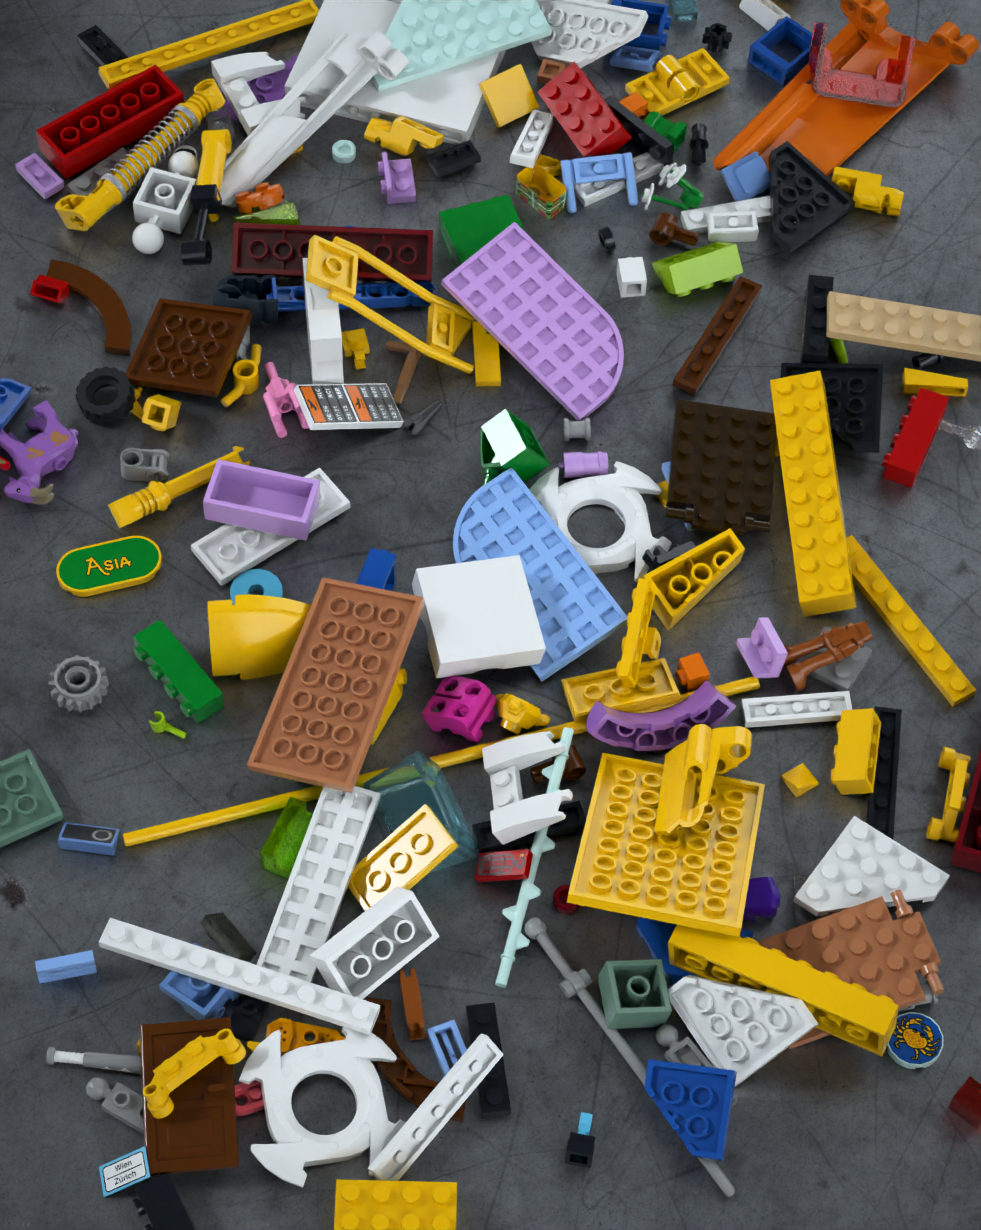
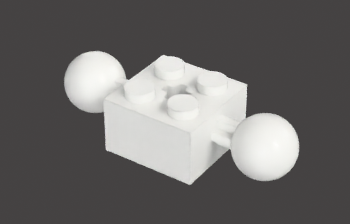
M187 151L174 153L168 161V172L150 167L133 201L135 222L141 224L135 228L132 241L139 252L153 254L160 250L164 242V235L161 229L178 234L182 233L193 210L190 196L192 185L197 184V180L194 178L199 170L198 161L192 153Z

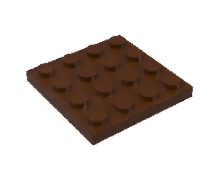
M160 298L125 375L128 376L132 385L218 397L253 317L251 311Z

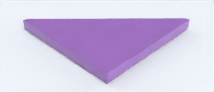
M297 55L293 56L292 60L285 62V69L247 81L259 104L280 100L285 97V84L298 58ZM219 88L225 103L222 107L209 112L207 115L239 121L221 88Z

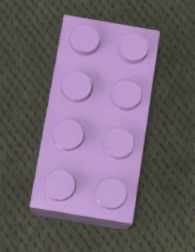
M218 459L203 500L204 516L206 520L307 541L320 501V481Z

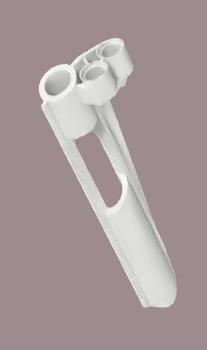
M344 31L225 161L220 190L222 205L235 208L237 206L235 198L237 193L253 191L256 185L266 179L375 74L393 81L408 65L407 57L398 49L392 48L389 39L379 31H375L369 38L358 33ZM318 88L330 91L329 96L307 120L282 116L303 92Z

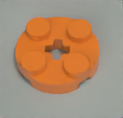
M268 182L256 185V190L243 191L235 195L238 211L241 213L252 212L251 207H259L260 211L281 203L283 198H285L281 184L270 186Z

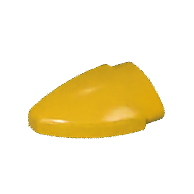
M251 594L236 595L235 605H233V600L208 601L213 677L233 676L240 673V679L247 680L284 673L311 605L287 598Z

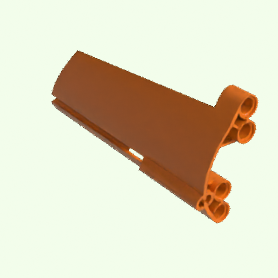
M842 0L840 7L849 20L846 26L713 159L714 168L720 171L757 151L769 170L771 151L788 141L828 177L834 171V167H839L950 64H965L979 49V42L971 34L961 36L957 25L950 21L944 22L930 37L928 43L888 26V21L885 17L890 13V9L884 0ZM819 71L834 75L822 88L807 84Z

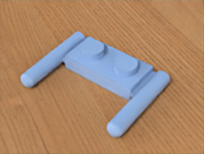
M632 153L560 161L563 184L566 186V207L568 213L572 214L577 210L573 184H587L626 178L629 204L631 206L638 205Z

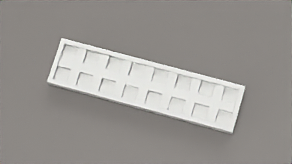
M354 786L352 793L323 787L258 959V966L313 983L318 968L310 955L329 939L380 800V793Z

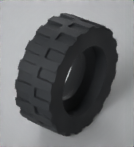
M114 367L96 368L94 371L88 372L79 381L80 384L76 388V399L82 413L90 422L98 423L99 425H111L127 417L130 410L133 409V404L136 400L135 391L128 376L123 371H119ZM107 386L117 389L118 396L112 403L100 406L94 402V394L99 389Z

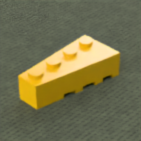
M731 528L643 576L642 579H649L656 590L652 609L668 631L740 563L745 548Z

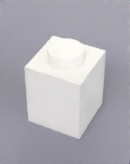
M643 257L618 259L616 275L621 298L645 296L647 277Z

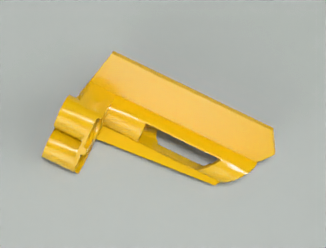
M698 724L691 728L686 741L665 754L654 830L656 834L670 833L679 824L683 827H691L701 819L704 807L709 802L715 774L721 775L732 768L735 769L738 767V764L750 756L752 734L747 728L732 726L711 729L705 724ZM702 776L698 805L693 808L696 778Z

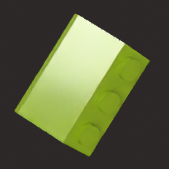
M721 241L652 262V266L667 293L677 294V297L689 295L692 289L698 287L700 290L711 288L714 286L713 282L719 280L722 282L735 280V275L743 273L737 245Z

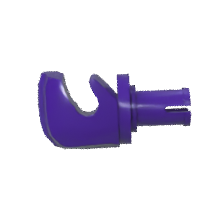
M758 877L749 880L743 915L744 919L756 922L755 916H761L766 919L776 916L777 909L780 906L781 895L772 877Z

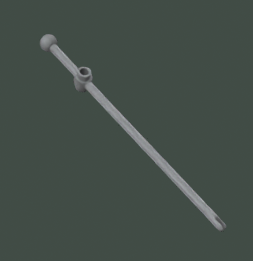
M536 917L530 919L524 926V932L530 939L539 942L565 977V981L559 984L562 992L568 999L573 995L579 996L645 1086L647 1069L617 1029H607L604 1011L587 990V986L593 983L588 972L584 968L578 972L573 971L547 936L545 922ZM698 1158L723 1193L728 1197L733 1196L735 1193L734 1186L716 1162L712 1159Z

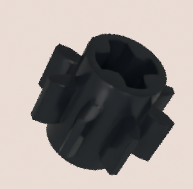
M715 23L710 28H705L702 43L707 44V50L720 53L724 48L729 49L732 33L727 32V26Z

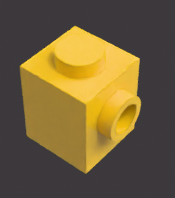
M159 394L148 397L143 407L142 423L151 425L152 429L158 431H166L176 426L181 401Z

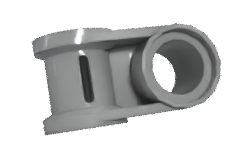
M127 448L120 455L121 475L128 481H160L165 483L169 477L167 464L171 460V455L161 449Z

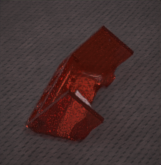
M815 22L808 59L811 87L815 94L887 107H897L903 103L916 37L901 36L897 59L886 58L881 60L877 65L875 75L831 69L833 57L831 52L824 48L829 23Z

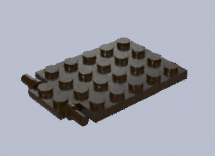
M677 399L674 413L666 518L683 520V523L691 524V529L722 533L731 528L736 536H743L744 532L751 533L752 530L770 533L771 522L766 521H770L772 513L777 431L774 413Z

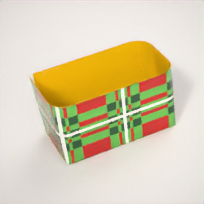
M535 163L534 175L533 168L530 167L524 168L517 174L516 195L549 220L566 207V186L537 163ZM529 187L537 188L540 191V196L529 189Z

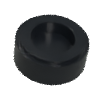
M606 226L599 229L598 236L604 251L610 252L615 250L614 237L609 227Z

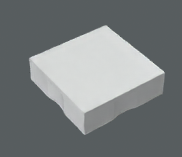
M303 258L306 323L312 384H344L339 306L337 302L327 298L329 290L306 281L308 258Z
M520 555L416 569L412 588L414 595L423 597L425 602L420 618L427 632V646L436 679L472 674L484 669H507L541 663L546 647Z

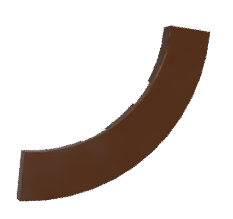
M51 259L47 276L68 282L69 290L86 297L88 302L101 315L106 330L105 352L130 355L132 345L130 320L122 300L114 289L99 276L87 269L64 261Z
M365 997L363 1000L380 1005V1012L371 1033L383 1040L397 1057L395 1062H373L385 1081L405 1100L419 1108L439 1083L432 1079L429 1080L418 1072L417 1068L399 1048L391 1022L392 1000ZM466 1100L449 1120L463 1122Z

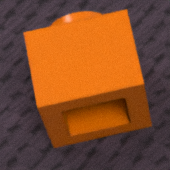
M637 92L619 101V103L641 120L647 116L648 102Z
M699 652L679 658L678 669L675 671L679 685H683L687 693L696 691L706 680L709 681L710 673Z

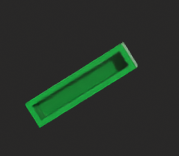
M161 620L156 621L133 636L135 644L133 651L136 657L141 662L145 661L148 664L151 675L154 679H160L163 682L166 693L171 699L176 698L178 700L179 706L187 718L191 716L198 724L224 707L223 693Z

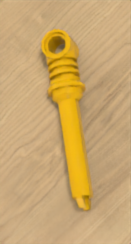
M239 446L232 447L233 452L218 458L219 460L248 466L250 464V460L245 463L242 462L238 452L243 451L244 448ZM218 459L166 483L150 481L145 489H141L139 492H134V494H129L108 504L118 528L143 518V516L154 513V511H166L172 499L209 483Z

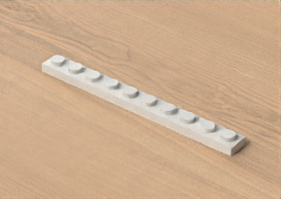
M113 918L109 919L99 940L101 948L367 1035H371L380 1012V1005Z

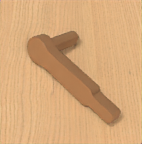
M388 340L386 343L387 350L408 353L393 396L395 403L402 404L422 353L407 343Z

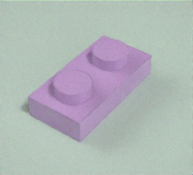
M36 153L15 164L16 171L44 199L65 188L64 181Z

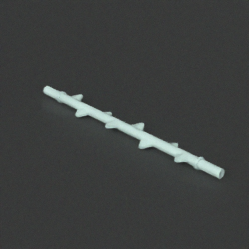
M564 727L560 742L566 747V751L555 755L554 764L542 770V774L549 779L546 794L561 791L559 786L566 760L569 759L568 752L574 730ZM549 826L537 830L531 847L533 857L529 878L522 881L517 904L503 909L502 912L511 921V926L504 952L500 956L502 960L495 985L498 987L506 988L512 963L516 959L514 957L516 950L527 947L530 944V940L521 933L529 900L540 896L542 892L534 885L541 854L555 849L556 844L546 836Z

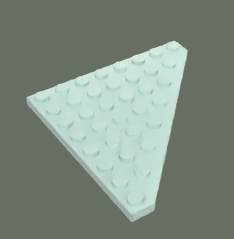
M402 0L385 36L391 42V47L401 51L407 57L409 63L393 81L387 80L379 74H375L372 80L378 91H382L550 36L552 29L536 0Z

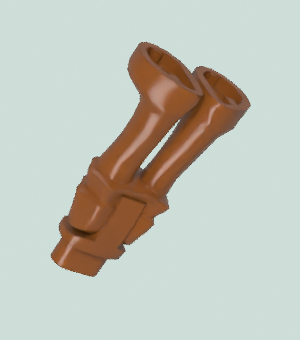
M865 620L855 625L851 622L848 625L831 628V631H823L822 635L812 640L793 646L784 645L788 654L783 666L787 669L788 675L798 692L806 687V677L811 672L835 662L839 663L843 658H848L859 647L863 648V643L874 638ZM825 647L827 649L816 656L797 662V660Z

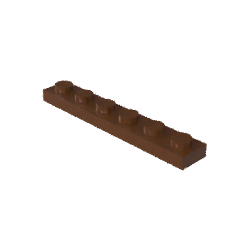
M742 276L738 278L673 379L674 387L694 396L697 394L760 295L762 285Z

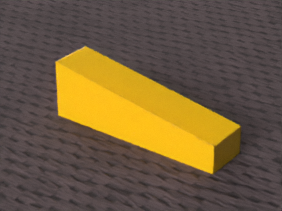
M904 368L902 384L903 393L918 394L922 387L944 396L966 397L968 379Z

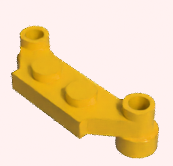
M945 746L942 749L938 764L939 768L950 770L942 819L931 817L926 838L934 841L941 839L955 843L959 827L954 825L958 812H963L966 803V797L962 796L963 789L967 788L970 780V773L967 770L971 756L957 753L955 749Z
M223 1029L210 1037L203 1038L200 1035L153 1070L155 1075L151 1083L143 1089V1095L148 1101L147 1107L154 1118L160 1119L168 1116L174 1109V1103L169 1097L170 1092L218 1056H222L227 1064H236L245 1057L246 1050L239 1039L235 1038L230 1029Z

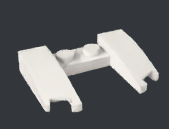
M268 52L243 53L211 61L212 75L248 136L282 100L259 104L247 84V81L285 69V63L281 60L275 61L270 58ZM305 96L298 97L282 116L305 119V114L300 113V107H306Z
M550 731L521 735L482 748L484 769L490 775L494 810L490 811L492 833L503 845L566 818V815L558 811L561 802L572 800L573 793L570 789L537 795L527 799H523L519 771L566 751V747L561 742L554 744L551 741L554 735Z

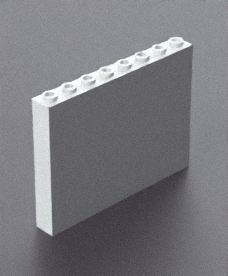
M324 0L287 79L285 96L331 47V35L343 34L344 31L352 33L390 27L401 3L389 0ZM506 50L382 91H378L371 78L334 114L367 123L375 117L394 122L395 119L404 116L445 135L442 142L454 145L470 140L485 103V98L478 83L497 74ZM323 88L311 89L303 92L299 97L305 96L306 107L316 110L329 96L330 91Z

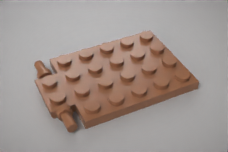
M900 889L891 893L897 908L895 913L898 919L894 921L883 896L757 941L760 946L769 950L774 948L782 951L790 959L806 961L820 972L834 973L841 981L848 984H859L865 987L869 993L876 996H887L895 1004L899 1005L898 1010L925 1001V994L916 974L921 973L923 978L928 980L934 995L944 992L938 977V966L941 965L940 957L920 912H913L912 907L907 905ZM814 1027L789 1046V1049L831 1034Z

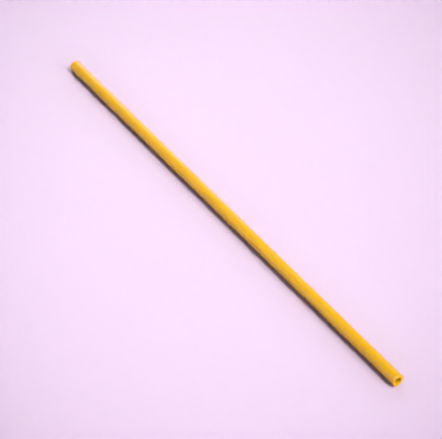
M752 676L716 685L715 687L728 697L759 689L760 683L758 678ZM695 691L680 694V701L628 713H649L663 710L683 701ZM572 721L360 774L355 786L365 788L483 758L482 748L521 735L550 731L554 735L551 739L552 741L561 738L564 727L573 729V735L588 732L586 727L587 721L579 723ZM316 785L123 833L125 847L317 800L323 787Z

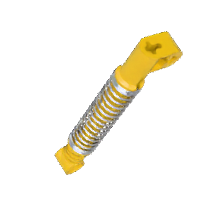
M210 78L199 82L194 87L195 93L185 103L176 105L168 113V116H165L163 121L158 123L159 126H154V130H150L149 135L144 136V140H140L139 144L134 146V149H130L129 154H125L124 159L119 160V164H115L114 168L109 170V173H105L97 182V187L88 196L72 194L61 198L55 204V209L66 228L88 231L114 204L119 205L130 195L131 191L136 189V186H139L144 181L150 167H159L161 162H164L175 151V148H178L190 134H193L201 125V120L209 112L222 107L225 99L215 80ZM159 127L160 132L155 131V129Z

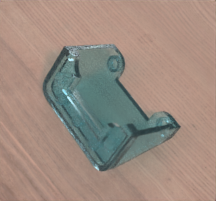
M420 751L415 752L363 783L365 789L380 793V800L376 809L383 814L391 834L426 804L432 809L459 845L427 875L470 861L479 855L477 846L445 774L437 763Z

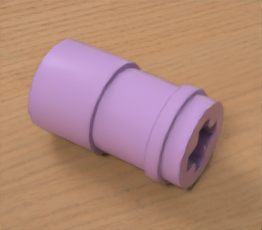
M602 451L595 453L564 452L562 454V462H558V467L563 469L564 478L608 475L607 452Z

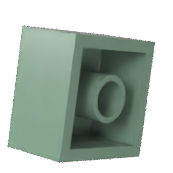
M662 959L606 961L598 975L607 1029L647 1028L664 1025L672 1009Z

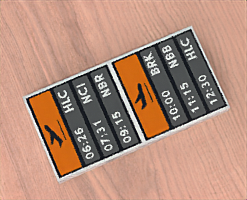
M386 383L296 385L294 389L310 430L400 428L403 424V419Z

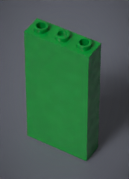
M509 195L493 197L481 202L470 203L439 212V230L456 268L513 222L517 223L524 230Z

